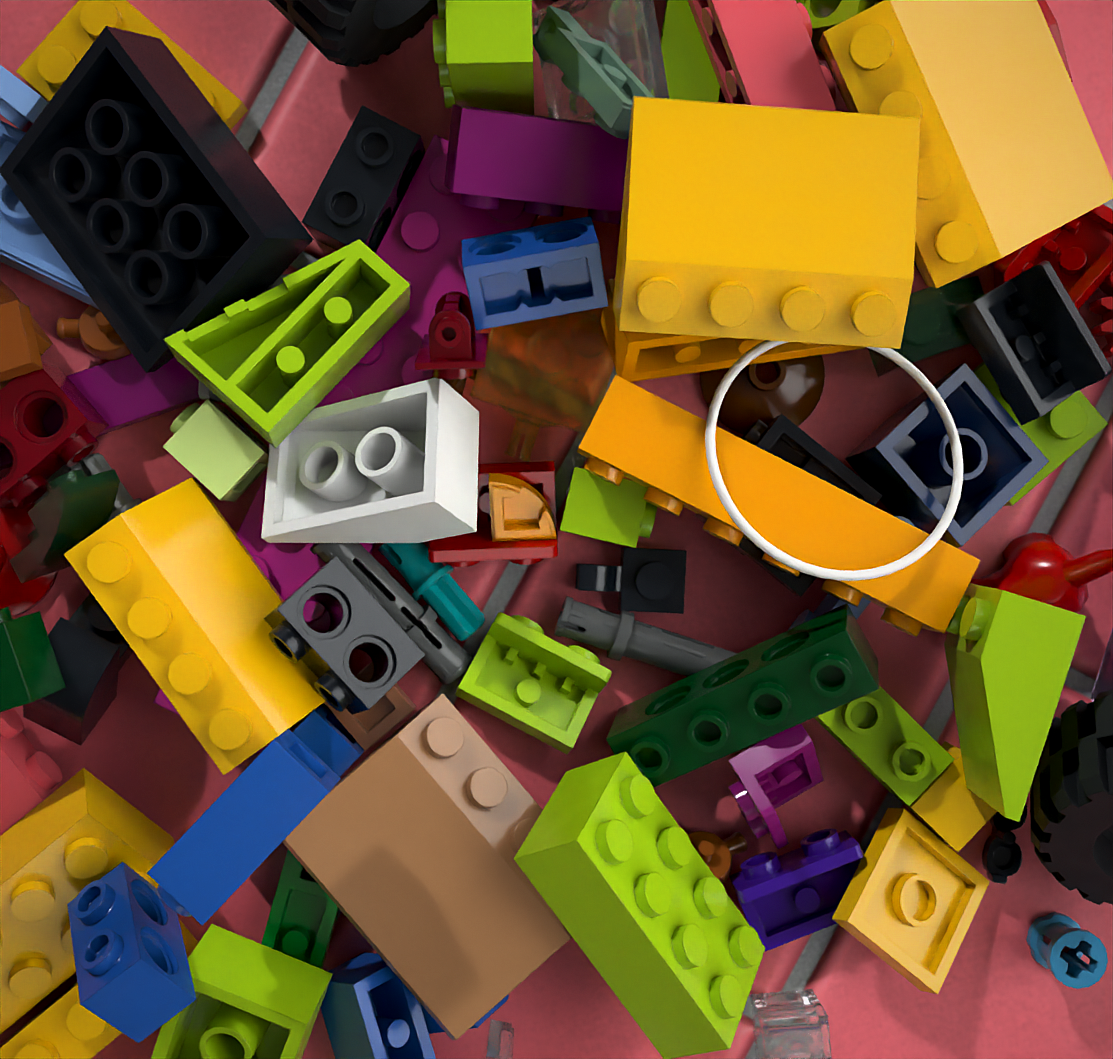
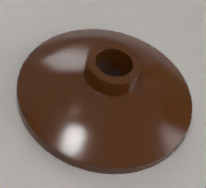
M822 355L770 362L777 371L775 381L770 384L762 383L757 379L755 374L757 364L746 365L728 388L720 406L717 419L731 430L743 435L757 419L768 425L773 418L780 414H783L796 426H799L816 408L823 392L825 368ZM730 368L700 372L701 391L708 407H710L718 385Z

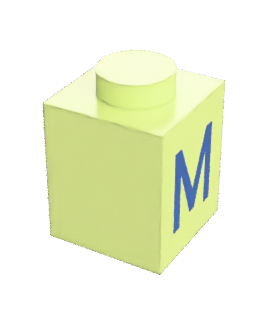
M209 399L201 406L198 403L191 404L177 416L170 427V431L174 435L163 446L219 500L235 502L268 467L269 448L223 405Z

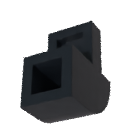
M91 592L69 620L60 617L48 634L66 688L23 705L24 718L80 746L116 698L118 672L133 652L130 645Z

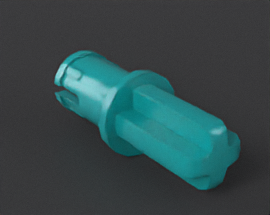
M423 542L384 543L379 547L378 551L398 570L413 589L412 597L416 601L423 598L458 640L463 641L469 638L483 626L485 622L484 614L450 576L454 568L449 565L444 566L441 562H430L428 547Z

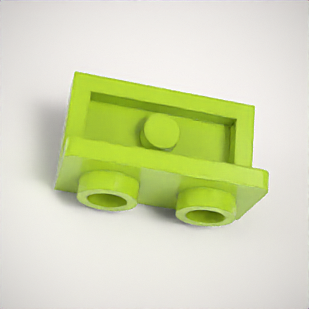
M498 612L454 695L555 749L568 754L573 749L598 694L607 685L612 671L600 665L598 657L589 650L576 645L564 646L544 635L543 629L531 619L520 615L508 616Z

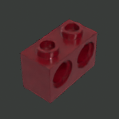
M42 362L43 369L15 377L0 390V450L7 446L13 457L11 471L4 478L0 477V508L13 509L16 507L17 509H23L37 501L50 487L46 480L64 464L67 467H71L89 456L99 445L96 437L109 426L63 371L56 366ZM58 403L63 412V423L57 433L49 436L43 426V417L49 407Z

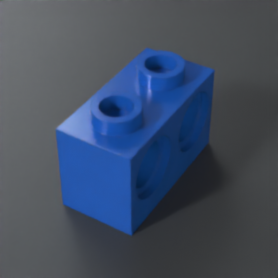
M591 216L461 240L462 266L476 331L609 306L599 241Z
M124 862L101 879L89 883L80 891L76 898L67 904L80 1005L137 1043H140L197 999L178 914L161 899L156 887Z

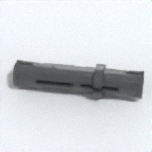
M360 543L313 544L310 551L314 555L317 554L325 563L335 556L338 557L424 652L425 656L421 660L439 678L443 685H449L454 682L470 666L473 656L469 652L467 653L435 621L438 614L430 605L421 606Z
M568 596L564 600L563 611H560L554 632L555 636H563L606 650L607 658L620 661L622 656L686 677L738 654L634 620L635 614L633 612L622 610L619 614L573 600L572 597Z

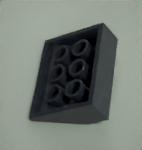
M105 26L0 167V174L146 373L155 372L174 358V355L163 339L182 329L186 333L225 313L223 308L241 299L247 302L271 286L314 240L160 38Z

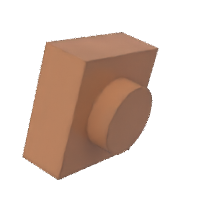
M373 661L355 675L358 680L367 683L370 681L374 672ZM397 683L369 710L352 715L347 709L340 712L326 701L324 702L364 751L416 708V705Z

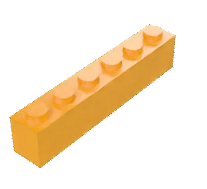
M615 375L577 450V453L588 458L584 469L616 486H619L623 477H626L648 488L643 499L673 515L679 516L683 507L707 518L702 529L732 545L739 546L743 537L750 540L731 519L714 488L706 458V420ZM716 426L715 442L718 466L732 501L751 527L773 546L805 563L822 568L852 571L884 566L904 557L922 544L930 535ZM939 540L929 552L902 570L869 580L837 581L826 579L821 590L858 607L862 597L885 609L880 620L912 636L917 637L922 628L945 633L981 560ZM764 553L762 560L791 575L798 577L800 571L782 564L767 553Z

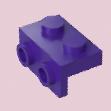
M831 828L814 832L800 841L801 848L777 856L776 852H765L755 855L740 865L742 871L729 876L745 919L758 933L762 944L765 946L764 952L837 924L832 917L861 862L860 858L864 856L859 843L846 830L837 833L836 829Z

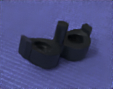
M1026 804L1020 822L1005 818L999 812H996L989 820L992 825V833L984 845L982 864L983 868L987 871L988 879L994 883L1005 884L1008 880L1007 876L1015 874L1021 866L1022 851L1019 845L1015 843L1016 836L1011 831L1020 828L1025 823L1027 817Z

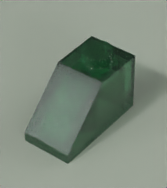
M975 276L956 280L937 289L929 287L911 293L901 348L891 349L898 352L914 365L972 345L955 312L984 295L979 277ZM868 348L878 377L902 369L892 360Z

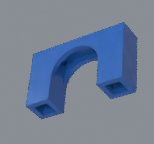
M325 703L314 709L293 732L287 729L276 737L147 872L159 884L157 890L161 899L173 911L185 917L192 915L203 926L341 779L342 774L364 752V749Z

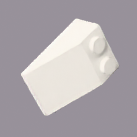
M437 378L314 408L277 448L270 444L261 538L269 543H422L477 532L479 411L443 379Z

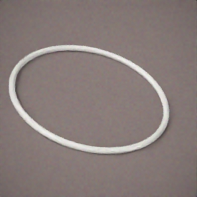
M765 340L742 355L724 375L714 393L706 420L705 449L709 473L717 495L731 519L757 547L769 556L790 568L819 578L837 581L869 580L892 574L919 560L931 550L949 527L957 510L963 485L964 464L958 431L950 411L936 388L918 368L893 349L867 347L892 360L917 381L935 405L946 428L952 451L953 480L951 493L946 509L933 532L922 544L904 557L884 566L852 571L822 568L805 563L779 550L751 527L732 501L719 470L715 442L716 422L720 406L728 388L740 371L753 359L767 350L787 342Z

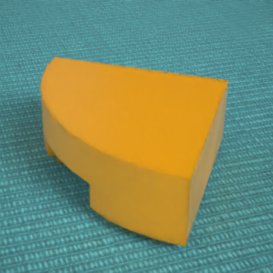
M489 473L492 541L556 539V525L553 512L545 498L534 487L513 476Z

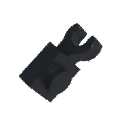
M621 547L620 566L576 564L575 589L619 592L618 610L683 614L687 551Z

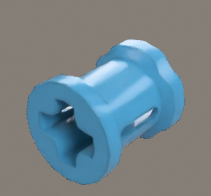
M1053 912L1047 916L1038 917L1029 927L1026 940L1031 950V956L1043 967L1050 969L1053 976L1064 985L1076 989L1090 987L1098 982L1105 973L1108 958L1103 943L1088 930L1081 929L1079 924L1067 915ZM1044 935L1051 939L1049 945L1043 941ZM1065 946L1070 948L1068 953L1062 951ZM1083 954L1090 959L1089 964L1080 959Z

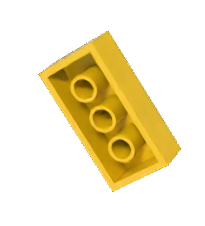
M82 768L0 836V1034L76 972L67 904L76 898L85 886L101 879L122 862L157 888L159 884L147 872L175 844L174 838L85 768Z

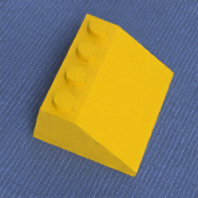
M883 0L822 33L818 44L849 112L917 117L920 119L914 260L926 286L937 289L1005 257L1113 199V180L1037 0Z
M633 96L613 297V311L618 330L900 349L914 279L920 119L905 116Z

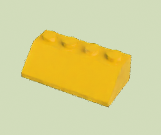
M191 477L119 514L64 553L71 566L223 775L325 702L314 686V683L319 678L301 659L294 663L286 658L271 641L269 633L273 629L264 618L284 600L195 477Z

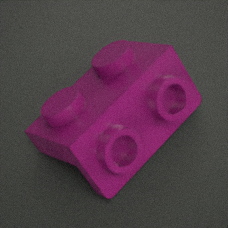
M801 723L750 745V748L729 760L738 782L728 788L736 800L739 810L756 838L759 839L768 833L777 849L784 847L789 842L775 809L824 781L813 741Z

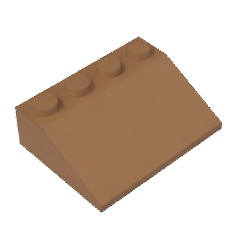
M443 693L416 712L341 779L282 841L452 1040H457L572 938L514 860L515 855L543 809Z

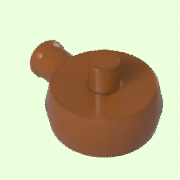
M91 305L84 310L80 319L60 317L57 321V335L60 339L80 338L86 350L100 359L118 360L131 354V351L103 313Z
M706 831L688 834L692 845L711 872L724 884L731 874L732 857L745 852L748 848L744 836L740 832H735L722 840L717 835Z

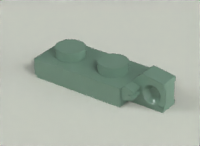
M549 5L545 10L547 13L536 34H533V46L541 60L559 67L564 73L561 78L562 83L573 93L587 100L596 111L594 115L595 122L602 129L617 138L628 139L633 96H654L606 42L591 38L568 11Z

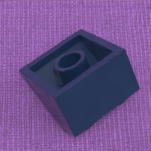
M966 363L959 365L933 384L952 415L962 447L964 465L961 497L949 527L940 538V540L956 548L962 547L1049 462ZM924 391L887 418L845 460L865 482L883 495L880 498L881 502L894 516H903L909 519L916 528L931 534L939 523L950 497L953 480V460L949 437L943 420L935 405Z

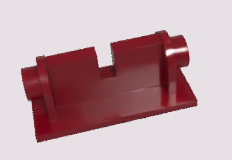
M458 291L444 294L436 304L435 316L432 318L428 329L429 334L424 335L415 361V370H432V376L437 379L454 380L468 378L473 375V369L486 368L489 333H475L470 300L466 294Z

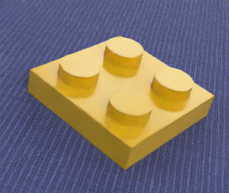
M888 808L832 919L920 991L938 994L990 881L905 808Z

